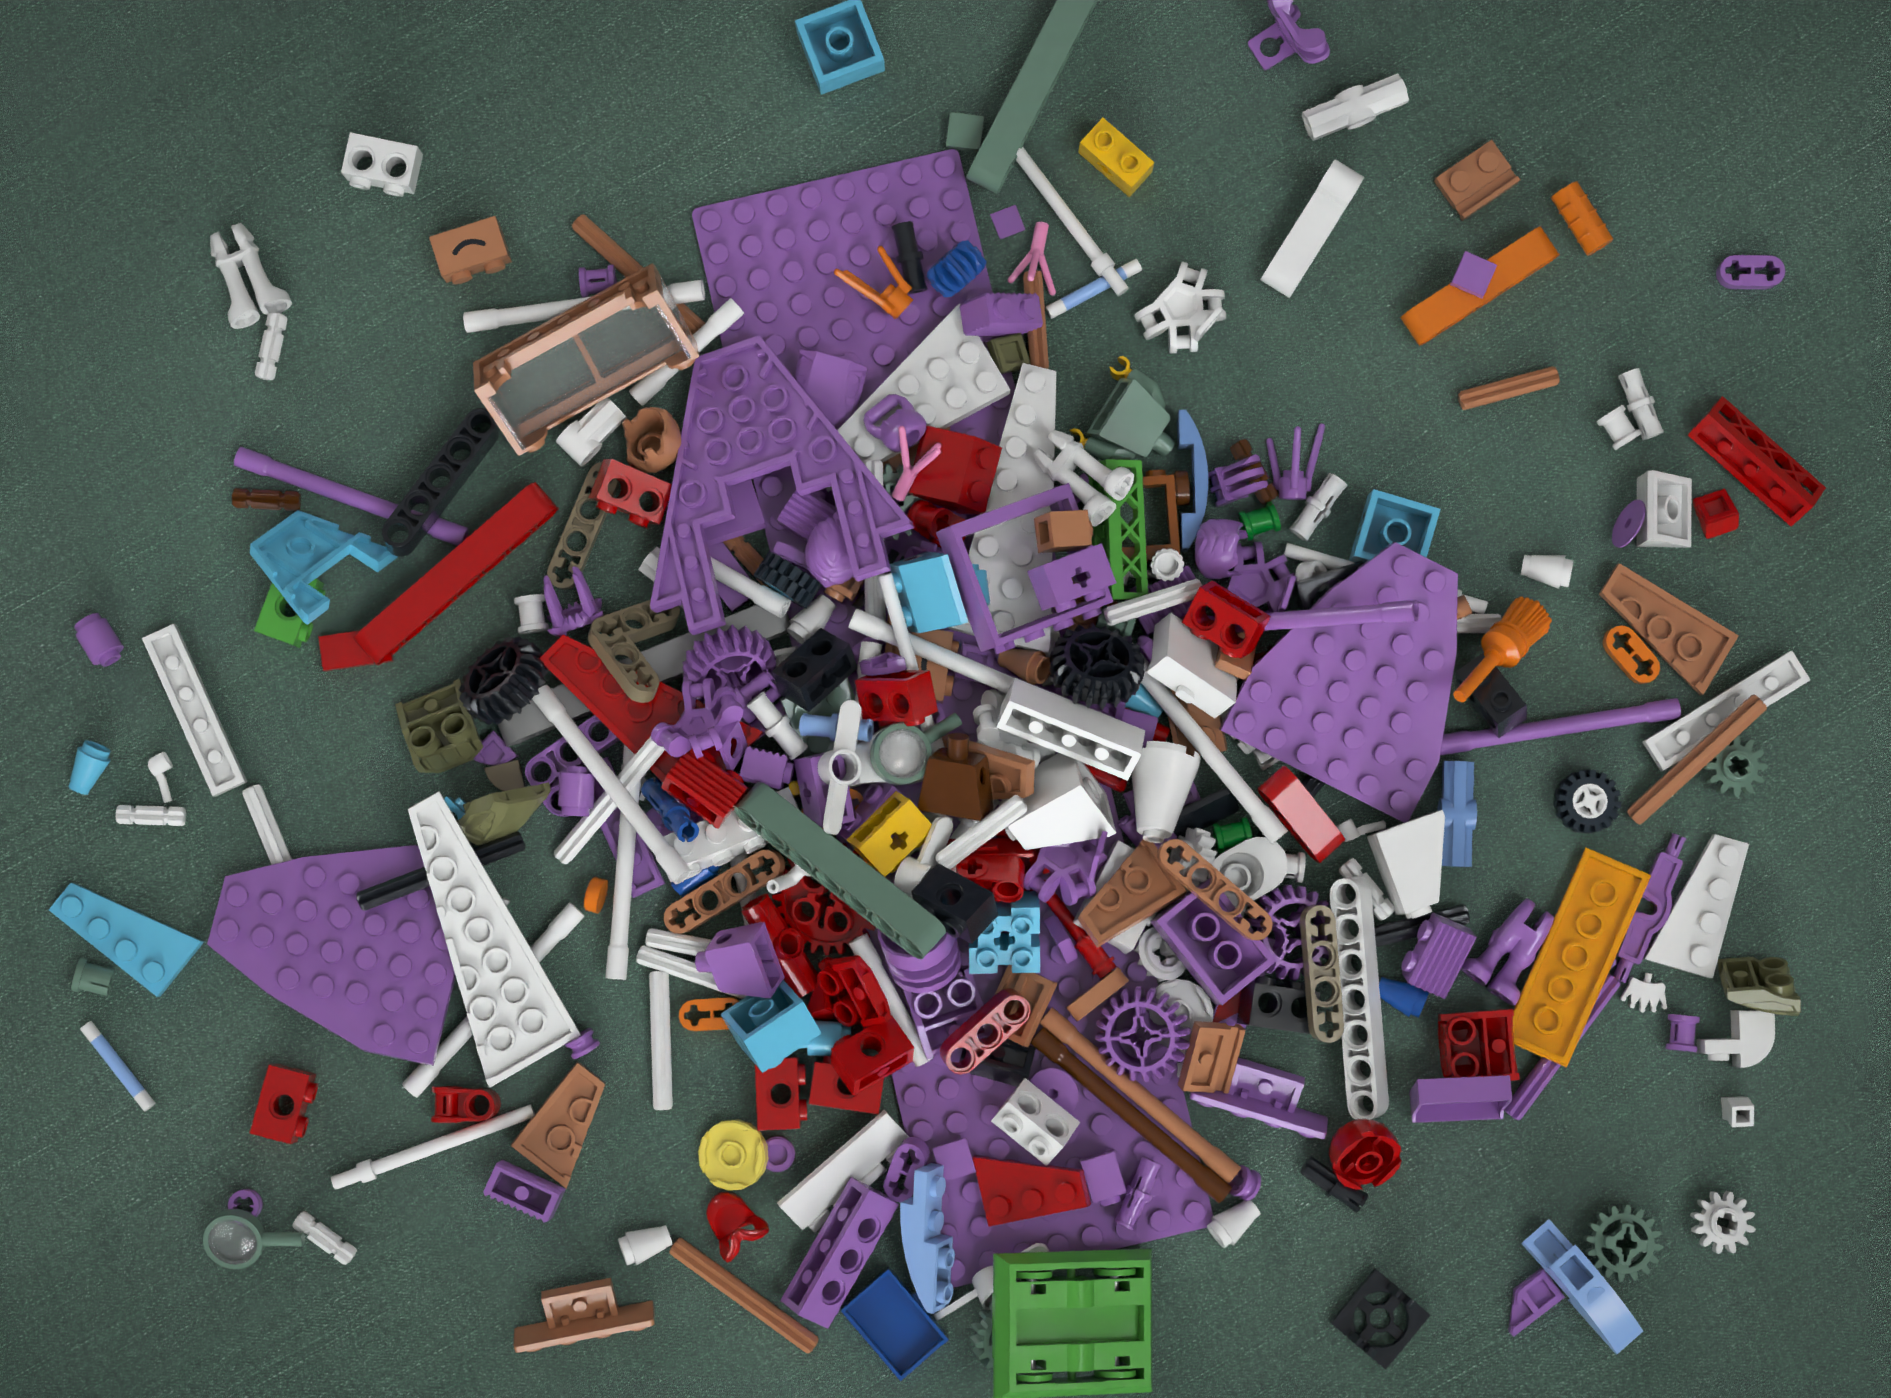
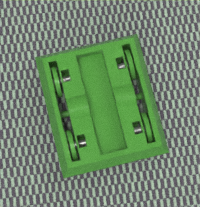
M1152 1249L993 1253V1398H1036L1153 1392ZM1076 1268H1093V1274L1110 1276V1278L1093 1279L1085 1276H1076ZM1067 1269V1276H1053V1270ZM1119 1276H1130V1278H1119ZM1016 1278L1027 1279V1281L1016 1282ZM1050 1278V1280L1036 1281V1279ZM1094 1370V1375L1076 1377V1372ZM1067 1371V1377L1053 1378V1372Z

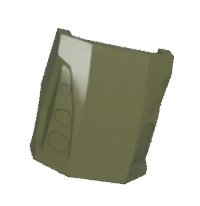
M460 679L454 680L452 685L407 703L399 702L395 704L402 733L410 751L413 765L418 772L442 773L472 761L484 747L473 717L467 712V709L459 699L461 695L459 688L463 684Z
M548 782L495 792L463 804L465 815L457 820L467 839L476 845H482L517 832L551 792L550 784Z
M1754 957L1718 959L1719 976L1728 1000L1762 1012L1799 1016L1801 1012V999L1798 993H1795L1794 978L1790 976V968L1785 959L1779 957H1768L1761 961Z

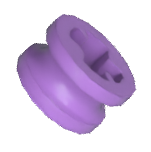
M592 1028L581 1031L579 1037L565 1044L566 1048L572 1049V1059H577L589 1053L600 1044L598 1039H593L592 1034L594 1031Z
M1240 1165V1171L1228 1183L1232 1187L1229 1193L1236 1197L1239 1196V1198L1245 1201H1250L1260 1189L1261 1175L1253 1169L1250 1170L1248 1167Z
M252 1189L239 1190L229 1198L228 1209H237V1206L241 1205V1203L237 1202L239 1197L242 1199L250 1197L254 1203L250 1205L253 1208L251 1214L255 1217L260 1214L263 1207L261 1196Z

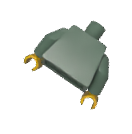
M1119 356L1118 362L1126 368L1123 371H1116L1113 367H1109L1110 375L1119 382L1088 429L1087 434L1091 437L1089 439L1085 438L1084 434L1076 428L1069 431L1080 436L1079 443H1082L1085 451L1103 460L1145 458L1152 449L1164 457L1172 450L1175 440L1163 432L1170 421V415L1165 411L1166 403L1159 385L1138 369H1130V362L1127 357Z

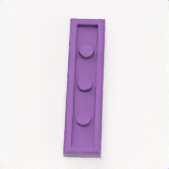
M609 757L603 758L606 764L616 775V772L611 764ZM596 778L594 803L605 791ZM618 807L601 825V829L616 861L620 824V809ZM637 832L631 894L633 898L666 884L650 848Z

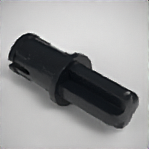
M1314 1157L1307 1159L1301 1168V1174L1325 1190L1327 1197L1332 1195L1355 1213L1360 1210L1361 1207L1359 1205L1363 1207L1369 1196L1368 1193L1362 1190H1355L1344 1186L1337 1179L1333 1170Z

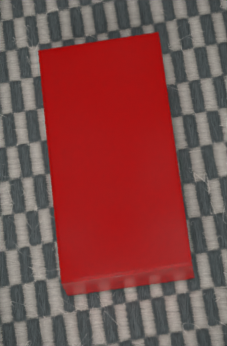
M360 630L318 636L323 671L327 672L375 664L354 640V637ZM391 652L382 659L384 663L394 662Z

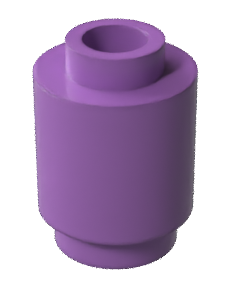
M94 613L76 623L74 626L77 631L76 638L93 665L101 664L103 667H106L120 659V652L124 646L106 618H101L99 613Z
M567 766V773H560L558 806L561 807V815L589 817L590 808L594 807L595 777L592 774H588L587 767Z

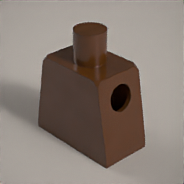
M964 733L949 734L947 748H939L929 757L918 802L919 810L982 821L993 810L988 758L984 754L969 752V735Z

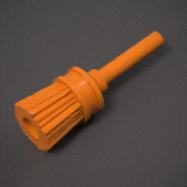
M1522 596L1516 598L1510 604L1502 619L1494 623L1490 630L1485 633L1481 640L1485 657L1453 693L1457 701L1465 702L1495 666L1505 668L1516 666L1521 658L1527 654L1529 647L1548 633L1552 619L1548 617L1549 613L1546 612L1543 605H1540L1539 601H1533L1528 597L1524 599Z

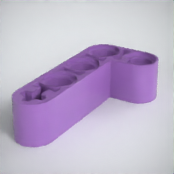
M593 715L578 727L600 754L620 739L609 730V735L604 741H594L591 731L596 724L602 722ZM564 737L534 756L525 767V776L531 786L549 782L551 792L543 801V804L552 814L560 817H569L561 815V811L554 805V798L559 793L560 773H567V766L582 767L585 764L579 757L573 762H567L564 759L563 750L568 744ZM541 763H548L551 768L550 778L544 782H538L534 776L535 768Z

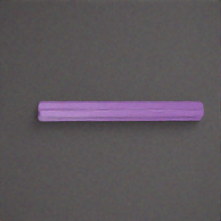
M1611 974L1607 975L1580 1039L1620 987V982ZM1541 1057L1512 1096V1101L1504 1111L1515 1120H1521L1561 1065Z

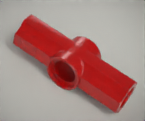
M767 893L759 895L745 904L741 912L749 925L765 922L785 977L784 980L800 998L814 991L818 973L803 951L804 939L800 932L787 926Z

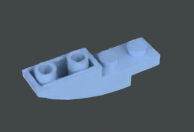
M930 1163L914 1170L913 1197L900 1202L901 1235L906 1263L917 1295L926 1312L931 1314L947 1307L952 1299L951 1268L955 1260V1252L952 1249L953 1236L940 1234L944 1224V1214L941 1210L946 1181L943 1177L944 1165Z
M1550 1219L1521 1243L1569 1297L1568 1301L1616 1355L1643 1332L1634 1316L1600 1272L1576 1244L1573 1246Z

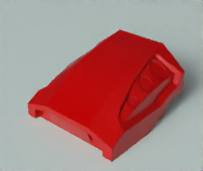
M854 955L836 959L826 957L818 963L820 970H822L817 975L818 985L827 995H836L837 1002L833 1005V1013L842 1025L850 1027L854 1024H859L866 1027L886 1023L892 1018L887 998L873 971L860 956Z
M1513 1009L1438 1014V1041L1443 1078L1510 1075V1081L1520 1080L1515 1055Z

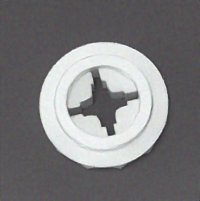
M1154 927L1148 929L1139 937V944L1134 951L1140 957L1138 964L1143 965L1147 970L1146 976H1154L1158 982L1176 979L1184 972L1185 966ZM1160 949L1161 955H1164L1166 959L1160 962L1159 956L1154 955L1152 952Z

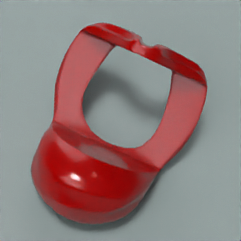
M720 1192L710 1200L707 1206L706 1215L709 1225L719 1240L720 1255L727 1263L731 1262L738 1255L742 1240L755 1241L763 1238L769 1232L768 1223L763 1218L757 1216L739 1195L731 1192ZM747 1225H753L755 1230H747L740 1228Z

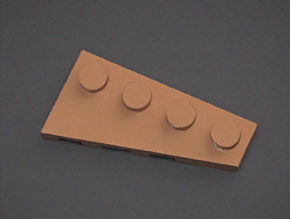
M1620 563L1615 566L1599 593L1700 696L1704 695L1739 636Z

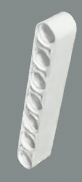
M1353 876L1339 879L1333 883L1330 889V905L1336 919L1344 1016L1342 1048L1347 1107L1354 1119L1366 1118L1367 1120H1372L1382 1116L1387 1111L1389 1095L1372 893L1369 883L1364 878ZM1348 884L1352 885L1356 892L1353 902L1348 900L1345 894ZM1351 919L1359 927V933L1356 937L1351 935L1348 929ZM1354 954L1361 960L1362 968L1360 972L1352 967L1351 958ZM1356 990L1361 991L1364 995L1365 1003L1363 1007H1360L1355 1002L1354 993ZM1359 1025L1367 1030L1368 1038L1366 1042H1363L1358 1037L1357 1028ZM1362 1060L1370 1066L1371 1073L1369 1077L1363 1075L1360 1070ZM1364 1096H1368L1373 1101L1374 1108L1372 1112L1365 1109L1363 1105Z

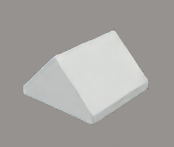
M1655 470L1647 471L1637 478V500L1644 502L1646 512L1642 528L1637 534L1636 547H1691V478Z

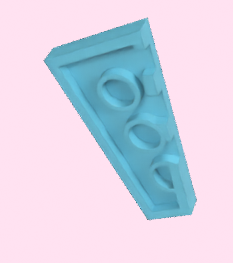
M70 883L49 909L51 913L156 997H160L204 943L200 939L180 932L167 924L158 922L76 883Z

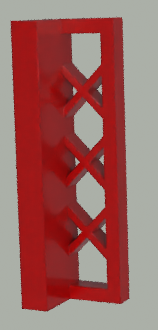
M1723 396L1688 433L1692 440L1791 527L1814 507L1826 489L1821 482ZM1721 411L1724 415H1726V416L1730 419L1731 422L1727 421V420H1726L1720 413H1718V412ZM1748 436L1756 442L1757 446L1749 440ZM1774 459L1782 465L1783 469L1775 463ZM1800 482H1801L1803 485H1805V486L1812 492V494H1810L1807 490H1805V489L1801 486Z

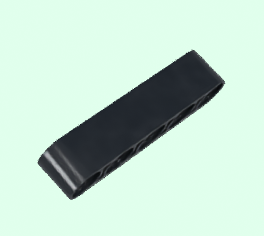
M476 408L467 414L384 523L382 537L387 550L391 554L404 557L415 550L496 443L499 437L498 425L486 408ZM481 422L491 425L490 429L485 433H477L473 429ZM465 449L470 452L469 457L465 460L453 458L454 453L458 450ZM440 476L450 479L445 487L437 488L432 485L433 481ZM417 504L429 506L428 511L423 515L411 513L413 507ZM397 531L408 533L407 539L401 543H395L390 540Z

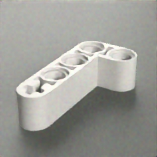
M1336 159L1333 161L1312 198L1260 279L1261 281L1288 298L1291 297L1352 200L1364 176Z

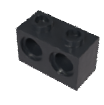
M820 628L772 671L780 695L810 712L858 667L850 644Z
M1484 652L1456 671L1457 687L1462 684L1485 657ZM1496 666L1467 698L1498 738L1527 719L1526 703Z
M1258 976L1255 978V983L1250 982L1241 990L1237 1018L1238 1024L1310 1034L1305 983L1288 981L1287 988L1276 986L1277 979ZM1315 992L1316 997L1320 1000V992ZM1264 993L1268 1002L1266 1008L1261 1011L1258 1007V999ZM1297 998L1300 1003V1009L1296 1015H1293L1291 1004Z

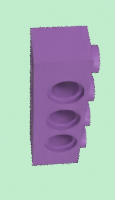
M851 1177L780 1301L797 1315L828 1329L899 1204L888 1198L881 1191Z

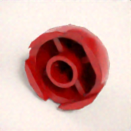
M1366 1118L1350 1121L1339 1128L1332 1137L1329 1150L1332 1168L1337 1179L1346 1187L1360 1190L1363 1189L1361 1185L1372 1183L1374 1187L1382 1185L1394 1176L1402 1162L1400 1158L1402 1150L1397 1138L1385 1124L1379 1121L1367 1120Z

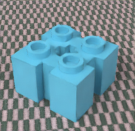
M1024 891L1022 898L1016 902L995 901L998 916L972 944L968 942L969 974L998 973V965H1011L1012 973H1040L1039 894L1036 891Z

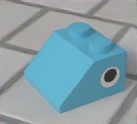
M926 551L890 564L906 625L910 632L924 633L968 622L948 554Z

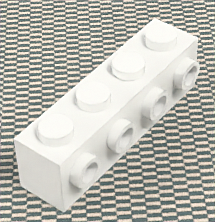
M1014 678L1002 702L996 728L1127 781L1142 754L1145 730L1094 709H1087L1086 706L1079 703L1074 704L1073 701L1017 678Z
M789 787L777 791L779 795L799 810ZM734 810L719 829L709 824L707 820L696 823L699 827V833L695 840L687 842L686 839L685 842L680 841L674 832L663 836L692 870L691 875L687 879L696 876L703 869L710 866L724 865L735 856L745 852L747 854L754 853L769 843L743 823Z

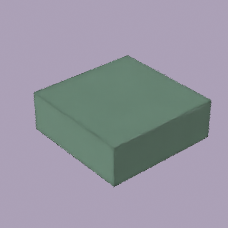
M950 112L946 148L978 152L981 147L984 116Z

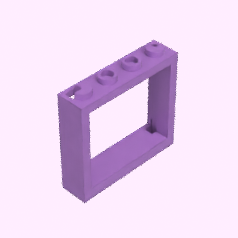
M1069 483L956 523L936 532L943 553L949 556L962 603L981 652L994 648L995 653L999 654L1015 648L1014 640L1023 637L1025 643L1045 636L1044 628L1053 626L1056 632L1074 625L1073 617L1082 614L1083 620L1090 619L1102 614L1101 606L1114 602L1109 588L1105 587L1106 595L1088 602L1085 600L1075 607L1059 613H1052L1000 634L996 630L962 538L1050 506L1052 512L1079 510ZM1090 545V546H1088V547H1085V548H1083V549H1080V550H1078V551H1070V552H1067V554H1068V555L1074 554V553H1076V552H1079V551H1082V550H1084V549L1090 548V547H1092V545Z

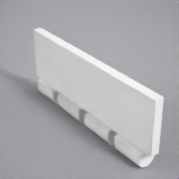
M883 1110L778 1201L777 1204L802 1230L809 1226L816 1233L823 1227L831 1213L828 1208L831 1205L835 1206L850 1178L853 1177L870 1186L887 1171L881 1161L886 1158L891 1164L895 1151L902 1141L909 1136Z

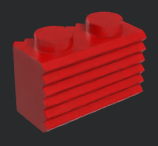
M693 749L682 755L668 772L661 788L667 791L669 795H673L675 799L685 804L693 812H696L698 816H702L709 824L719 829L734 810V806L744 797L748 787L744 785V781L739 774L732 770L725 771L716 765L715 759L710 753L703 750V757L697 759Z

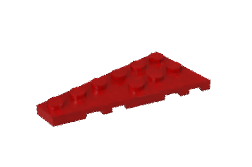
M562 635L539 658L634 754L650 738L651 732L657 724L664 722L669 725H675L685 711L683 693L660 681L653 700L640 703L630 699L594 649L566 635ZM696 699L695 709L705 708V704ZM740 721L747 741V747H749L763 732ZM735 738L731 739V756L734 754L737 746ZM715 746L705 749V751L713 756L715 764L727 771L720 751H717ZM664 751L650 767V770L664 782L666 775L680 757H673Z

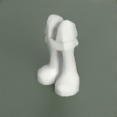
M242 223L231 226L234 238L240 247L239 251L232 254L229 253L228 246L219 231L210 235L211 256L216 258V267L220 268L230 293L231 305L228 311V321L231 327L235 329L251 326L260 319L257 307L244 285L239 267L245 266L255 292L256 301L262 313L266 315L269 312L281 313L292 305L289 294L285 290L273 286L269 281L258 255L259 248L253 242L254 236Z
M1053 430L1047 438L1062 451L1054 460V457L1038 448L1033 455L1042 472L1049 474L1052 481H1058L1062 485L1070 484L1072 492L1085 505L1083 510H1088V517L1092 526H1097L1114 512L1116 504L1089 485L1073 470L1078 466L1097 481L1111 497L1119 501L1125 498L1130 491L1134 481V474L1124 467H1118L1114 470L1107 468L1085 451L1082 443L1074 441L1073 436Z

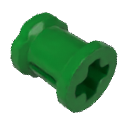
M1272 501L1267 502L1265 507L1247 513L1244 510L1238 512L1239 521L1243 523L1241 528L1246 530L1248 534L1247 541L1253 540L1255 535L1270 530L1275 532L1281 531L1279 516Z
M1247 817L1241 818L1240 822L1227 825L1212 824L1218 854H1222L1225 852V849L1233 848L1243 841L1252 838Z

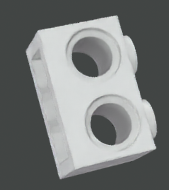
M350 132L341 173L347 181H350L349 185L369 190L370 186L383 188V192L403 197L404 192L415 193L423 154L418 146ZM361 158H373L372 164L368 169H357V163ZM402 163L406 165V171L403 175L399 177H392L390 175L391 169L396 164Z
M1026 1078L1011 1093L991 1120V1122L1046 1166L1061 1151L1080 1124L1076 1118Z

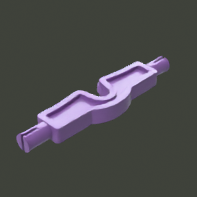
M1672 833L1665 853H1657L1648 873L1651 875V878L1642 898H1645V900L1654 905V912L1651 915L1638 911L1635 912L1616 955L1620 958V961L1613 976L1622 983H1626L1633 964H1641L1653 934L1659 931L1669 918L1672 908L1671 890L1683 864V861L1678 859V856L1686 841V838L1679 837L1677 834Z

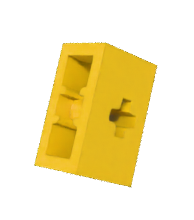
M1103 117L1083 138L1079 145L1078 153L1128 197L1138 189L1153 171L1155 162Z
M895 791L846 841L868 865L886 877L889 873H893L898 869L903 859L913 849L924 844L932 824L909 798Z

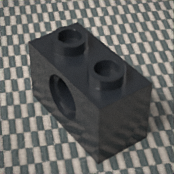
M937 864L911 891L913 900L935 916L944 925L946 932L954 938L960 937L971 944L998 916L993 892L941 864Z

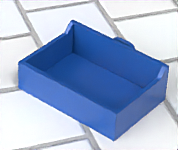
M887 1267L840 1310L900 1381L949 1340L948 1334L931 1314L926 1312L917 1292L913 1294L890 1267Z

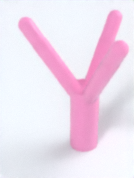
M1036 222L1030 251L1009 276L1008 282L1013 283L1029 263L1027 279L1028 281H1033L1039 261L1049 294L1054 296L1056 291L1044 255L1049 225L1045 222Z
M900 426L898 431L903 472L891 496L896 500L904 501L917 474L941 453V444L936 443L914 466H911L906 430L904 426Z

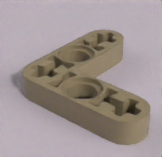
M651 600L598 617L591 624L588 634L589 644L626 695L636 702L645 703L654 699L659 686V677L634 643L672 630L680 614L679 606L657 614L651 610ZM636 620L643 627L639 629L631 628L625 621ZM625 655L632 660V663L622 664L615 659V656Z

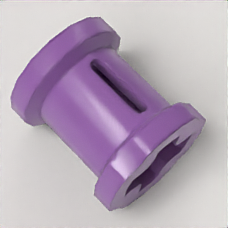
M614 264L608 265L606 269L586 270L585 267H579V284L582 298L588 297L589 294H597L617 283ZM605 280L604 282H593V283H591L592 281Z
M1668 1014V1020L1671 1021L1670 1041L1666 1044L1665 1049L1697 1052L1698 1047L1694 1045L1696 1023L1700 1022V1017Z

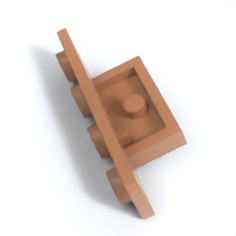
M611 1278L541 1291V1301L547 1321L515 1328L513 1346L516 1353L525 1351L536 1352L545 1347L560 1344L571 1345L580 1340L595 1337L606 1338L612 1334L630 1330L641 1331L655 1324L653 1301H646L618 1307Z

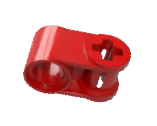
M925 500L916 501L910 507L907 516L913 523V530L928 539L929 542L937 544V547L940 548L941 545L936 532L965 521L964 518L943 507L937 508Z
M969 855L956 865V872L959 875L993 892L995 901L1011 903L1020 900L1023 896L1025 864L1019 857L1013 855ZM972 865L975 866V874H972Z
M432 1086V1092L435 1093V1115L431 1116V1122H479L493 1118L500 1110V1097L492 1089L463 1088V1086ZM479 1095H484L489 1100L490 1107L486 1114H480L475 1109V1099Z

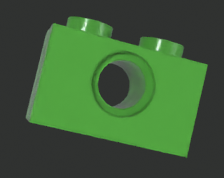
M314 579L308 584L325 595L326 591L322 589L324 586L323 582ZM272 583L254 631L300 648L302 642L309 640L313 630V623L305 624L297 614L293 617H287L285 606L288 602Z

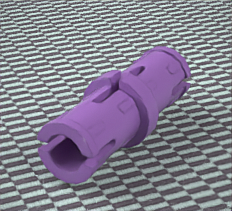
M1142 1156L1131 1185L1127 1184L1125 1187L1127 1194L1114 1219L1115 1223L1135 1231V1226L1146 1202L1150 1203L1153 1197L1150 1195V1192L1163 1165Z

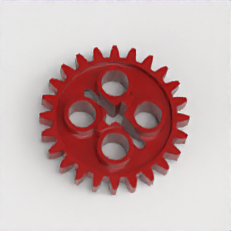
M854 850L853 853L859 856V854ZM789 858L787 860L791 867L785 866L783 875L787 874L795 866L794 862ZM805 875L796 885L772 895V899L781 901V905L777 907L779 913H784L785 923L800 932L804 939V944L811 942V953H815L823 946L824 953L828 956L832 953L835 946L839 955L846 952L849 942L866 933L870 938L867 929L872 931L877 929L832 892L830 893V898L835 900V902L826 908L828 898L823 896V894L829 890L822 884L815 883L811 876ZM803 901L812 904L815 910L814 917H808L803 913ZM825 911L824 927H820V918ZM835 912H841L846 916L848 921L846 928L836 924L834 920Z

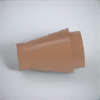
M1009 649L999 653V666L1008 669L1027 683L1032 685L1042 684L1050 675V658L1046 657V654L1042 651Z

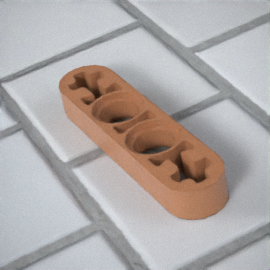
M1171 839L1160 845L1157 851V859L1162 868L1240 935L1248 940L1258 941L1265 939L1270 934L1273 924L1270 915L1186 842L1179 839ZM1168 847L1170 849L1179 847L1181 849L1179 856L1186 863L1190 862L1191 858L1196 861L1187 868L1184 876L1179 873V871L1185 868L1177 861L1171 864L1168 863L1169 854L1166 852ZM1198 868L1207 870L1211 877L1209 885L1203 889L1197 888L1192 882V874ZM1225 891L1234 893L1238 900L1236 908L1230 912L1222 910L1219 905V897ZM1245 904L1250 907L1245 911L1249 917L1257 918L1260 916L1262 918L1260 921V926L1263 928L1261 932L1253 931L1250 933L1248 931L1250 923L1243 917H1239L1238 922L1233 919L1243 911Z
M772 849L756 852L667 907L664 913L665 926L669 931L677 934L687 933L696 929L767 886L768 881L783 875L785 870L784 857L780 852ZM763 857L774 860L775 864L771 867L772 874L770 871H764L754 875L751 871L765 864ZM735 873H741L747 879V887L741 893H737L731 887V878ZM708 890L715 892L718 897V904L714 910H708L702 904V896ZM694 907L698 912L684 919L686 925L683 923L676 924L675 918L678 917L677 910L684 912Z

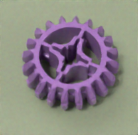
M733 624L727 631H723L718 627L717 632L713 635L705 632L704 640L694 641V649L686 651V660L682 662L683 681L692 680L694 684L703 683L704 679L712 678L716 691L726 686L733 689L736 687L741 689L763 671L766 672V669L772 673L776 668V656L769 641L765 637L762 638V635L757 630L751 632L746 625L737 630ZM765 688L761 690L759 693H757L755 696H753V698L758 696L760 693L765 692ZM704 697L696 698L697 700L705 704Z
M1284 885L1282 892L1278 888L1270 891L1271 899L1266 895L1259 897L1262 908L1272 919V930L1275 934V943L1272 946L1274 950L1272 951L1267 937L1261 941L1277 960L1264 972L1271 974L1275 971L1276 978L1284 979L1288 973L1291 980H1298L1300 972L1304 976L1303 956L1293 961H1284L1282 959L1294 947H1302L1301 940L1287 938L1290 934H1286L1287 929L1281 925L1295 927L1292 931H1296L1295 936L1301 939L1300 915L1307 906L1313 904L1328 907L1329 903L1325 900L1317 902L1319 894L1315 891L1307 894L1306 887L1298 886L1294 892L1292 885ZM1292 903L1299 905L1298 910L1292 912L1287 919L1273 915L1285 905ZM1316 911V917L1312 918V921L1318 928V936L1311 937V941H1327V935H1319V924L1325 923L1324 916H1319L1318 911ZM1260 916L1255 919L1246 918L1250 926H1253V931H1262L1263 928L1260 926L1262 918ZM1318 946L1312 953L1313 962L1318 966L1323 965L1320 957L1329 959V953L1324 946Z
M1137 986L1134 991V997L1128 989H1124L1121 992L1122 1000L1117 996H1113L1109 1000L1113 1008L1104 1006L1101 1009V1013L1107 1019H1098L1096 1021V1026L1105 1030L1095 1035V1040L1106 1041V1044L1098 1049L1099 1054L1109 1052L1111 1057L1106 1061V1065L1111 1066L1117 1062L1120 1066L1116 1074L1119 1076L1126 1069L1130 1070L1129 1080L1131 1081L1137 1079L1139 1072H1141L1144 1082L1151 1080L1152 1072L1158 1080L1165 1076L1164 1068L1170 1073L1174 1072L1177 1067L1173 1060L1182 1062L1185 1059V1055L1179 1049H1188L1190 1046L1189 1041L1180 1038L1191 1033V1028L1180 1027V1024L1188 1019L1187 1014L1176 1016L1174 1012L1180 1007V1003L1177 1001L1168 1006L1166 1002L1170 994L1167 992L1160 999H1157V989L1155 987H1151L1147 996H1145L1143 987ZM1135 1007L1133 1026L1125 1027L1123 1030H1116L1117 1022L1122 1012ZM1146 1008L1157 1012L1165 1020L1168 1027L1154 1023L1150 1019L1149 1010H1146ZM1141 1027L1146 1028L1145 1031L1148 1030L1150 1036L1145 1041L1140 1040L1141 1037L1138 1038L1136 1032ZM1163 1038H1170L1166 1054L1158 1059L1151 1060L1150 1054L1153 1051V1042L1161 1041ZM1119 1041L1120 1043L1133 1046L1137 1058H1140V1060L1127 1054L1119 1044Z

